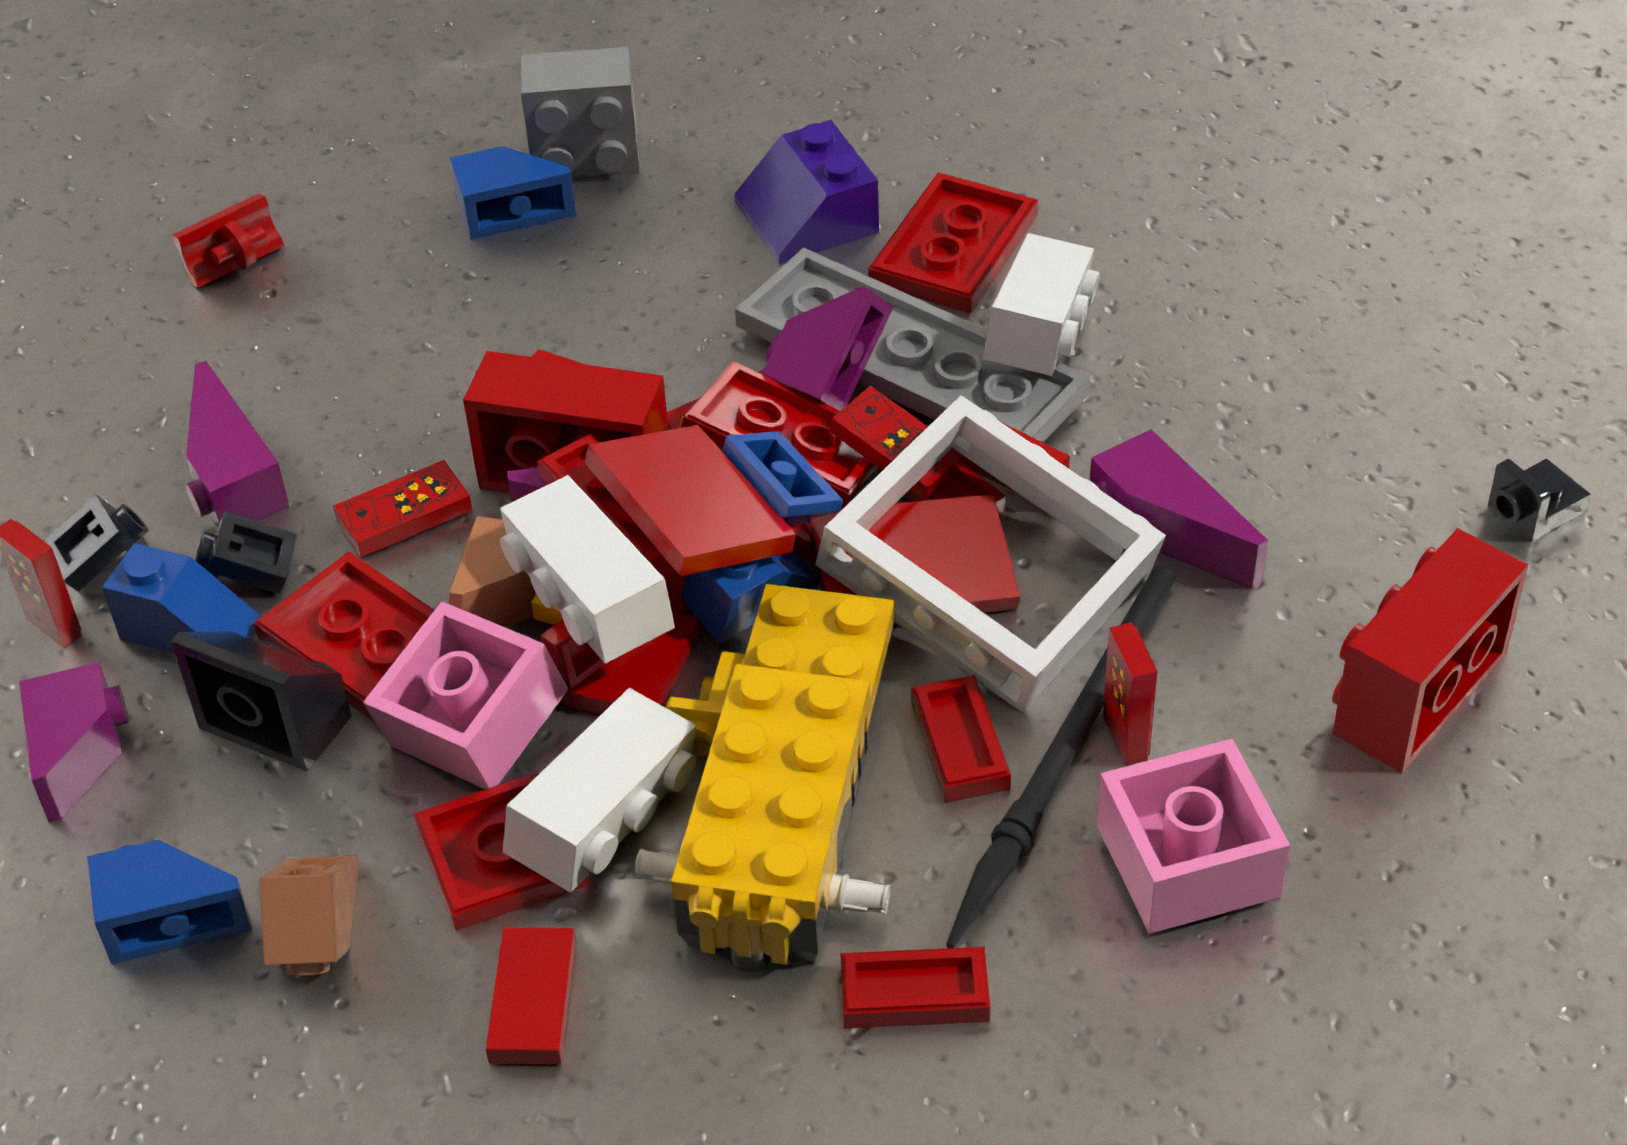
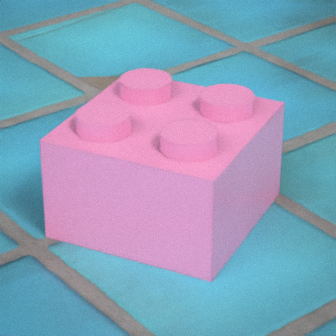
M441 601L367 696L363 704L391 747L476 786L488 789L499 785L566 694L568 688L545 644Z
M1233 739L1101 773L1097 827L1149 934L1282 897L1290 844Z

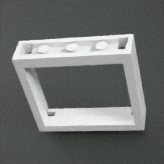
M961 395L824 527L815 565L859 596L895 600L894 621L968 675H975L979 683L1023 713L1152 570L1166 535L1153 527L1144 517L1134 514L1102 492L1093 482L1080 477L1048 455L1043 448L1030 443L998 421L990 412L982 410ZM951 448H954L1116 560L1112 567L1036 649L868 531ZM847 551L849 554L853 556V558H851L845 552ZM1013 671L1022 676V679L1015 675Z

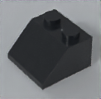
M178 632L171 640L198 728L308 772L352 717L341 673L336 672L331 666L323 662L307 661L282 651L271 642L264 640L255 641L234 632Z

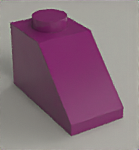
M861 286L788 319L781 334L777 335L769 345L766 354V365L761 374L841 411L847 406L894 307L874 291Z
M99 662L19 681L31 781L48 822L62 819L122 753L118 726L129 723L125 699L120 685L108 687Z

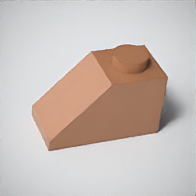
M476 516L449 592V604L505 628L534 617L531 602L536 592L531 583L530 576L524 570L516 573L511 568L500 545V538L506 535L503 520Z
M358 855L289 858L259 878L264 965L286 964V974L288 975L320 974L330 971V962H337L350 949L359 870Z

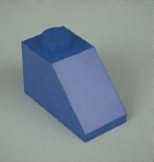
M503 146L449 158L456 200L470 240L576 216L571 172L566 165Z
M780 431L726 436L722 452L791 528L841 510L843 499Z
M137 543L132 545L102 586L119 639L174 653L171 640L178 632H234L252 639L256 633L253 623L260 618V614L191 557Z
M792 551L782 555L689 574L686 576L681 601L686 604L689 610L698 617V620L721 644L754 625L766 584L814 590L818 587L819 579Z
M160 840L137 845H126L116 850L87 856L94 923L111 964L252 930L251 918L237 877Z

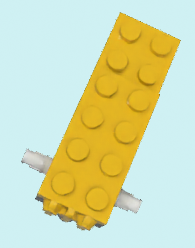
M772 584L765 585L743 663L735 664L680 853H658L640 849L636 858V879L643 878L653 882L671 884L677 933L688 945L701 947V952L716 954L722 950L729 951V959L732 965L745 972H755L764 968L770 959L772 963L785 965L791 961L813 964L818 955L826 919L830 915L831 910H837L839 913L851 910L865 913L867 911L882 913V915L887 914L891 890L889 884L880 885L869 881L849 879L848 874L843 876L837 875L852 816V808L859 787V780L864 767L865 755L871 738V714L895 620V600Z

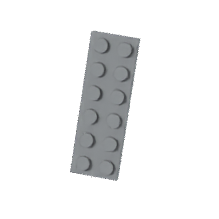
M806 248L801 249L735 308L737 327L772 342L777 335L781 334L788 319L861 286L874 291L894 308L857 384L866 388L871 385L887 398L934 420L962 395L982 410L990 412L998 421L1044 442L1090 394L1091 376L1060 362L1057 363L1053 375L1049 376L984 360L983 354L988 330Z

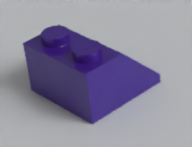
M832 120L809 124L802 129L782 134L734 194L736 205L779 265L788 262L803 248L817 253L879 233L878 179Z

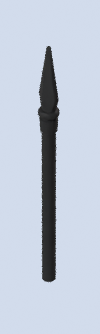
M1162 565L1153 568L1121 625L1132 623L1134 627H1137L1141 638L1145 635L1176 580V576L1170 568ZM1108 647L1019 800L1014 801L1000 824L994 827L991 833L992 844L975 867L947 940V948L955 947L1015 869L1018 858L1028 853L1031 841L1043 818L1042 813L1104 706Z

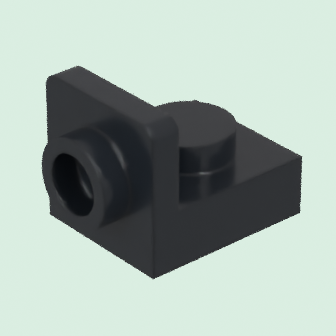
M1547 458L1526 470L1520 468L1512 460L1506 459L1496 465L1488 507L1502 521L1510 524L1530 542H1533L1587 512L1591 493Z
M94 494L43 541L52 547L64 582L79 592L122 552H128L134 543L149 546L143 537L149 530L142 519L125 504L116 509Z
M224 511L216 534L204 531L194 560L216 579L219 576H223L281 594L288 577L297 533Z

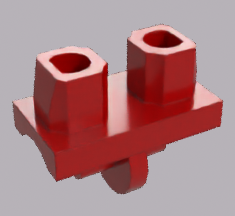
M259 193L171 235L191 285L197 288L238 268L247 269L256 264V259L284 246L283 240L271 219L267 199Z

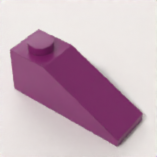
M203 361L196 364L186 458L193 481L185 484L188 498L195 512L200 518L209 514L218 528L224 511L257 521L289 507L278 461L208 362Z
M1152 429L1091 458L1090 481L1102 492L1134 514L1144 517L1153 527L1166 535L1159 551L1160 553L1250 589L1262 585L1268 539Z

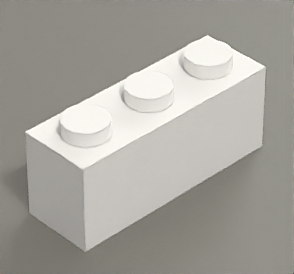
M1027 233L992 306L983 354L984 360L1052 376L1060 356L1071 357L1078 330H1082L1088 305L1093 303L1100 272L1090 270L1094 248Z
M569 475L500 508L506 535L500 538V545L511 568L516 573L524 570L530 576L533 588L542 604L546 608L556 606L561 612L565 626L578 645L587 642L604 663L675 628L665 578Z
M628 688L507 805L503 853L571 893L591 872L599 874L607 867L616 852L618 844L632 830L637 833L645 828L651 820L657 804L671 790L679 792L687 784L694 772L697 761L696 757L692 755L696 725L635 690Z

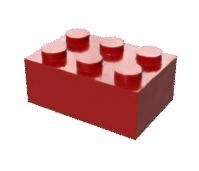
M486 351L463 398L479 489L510 493L507 471L538 468V460L588 434H591L600 443L669 430L664 377L658 374Z
M1459 528L1439 548L1429 547L1419 559L1413 576L1403 587L1398 584L1393 585L1383 597L1377 614L1366 626L1358 623L1345 638L1339 654L1340 659L1345 661L1343 675L1332 695V703L1337 705L1332 734L1403 773L1507 655L1529 564Z

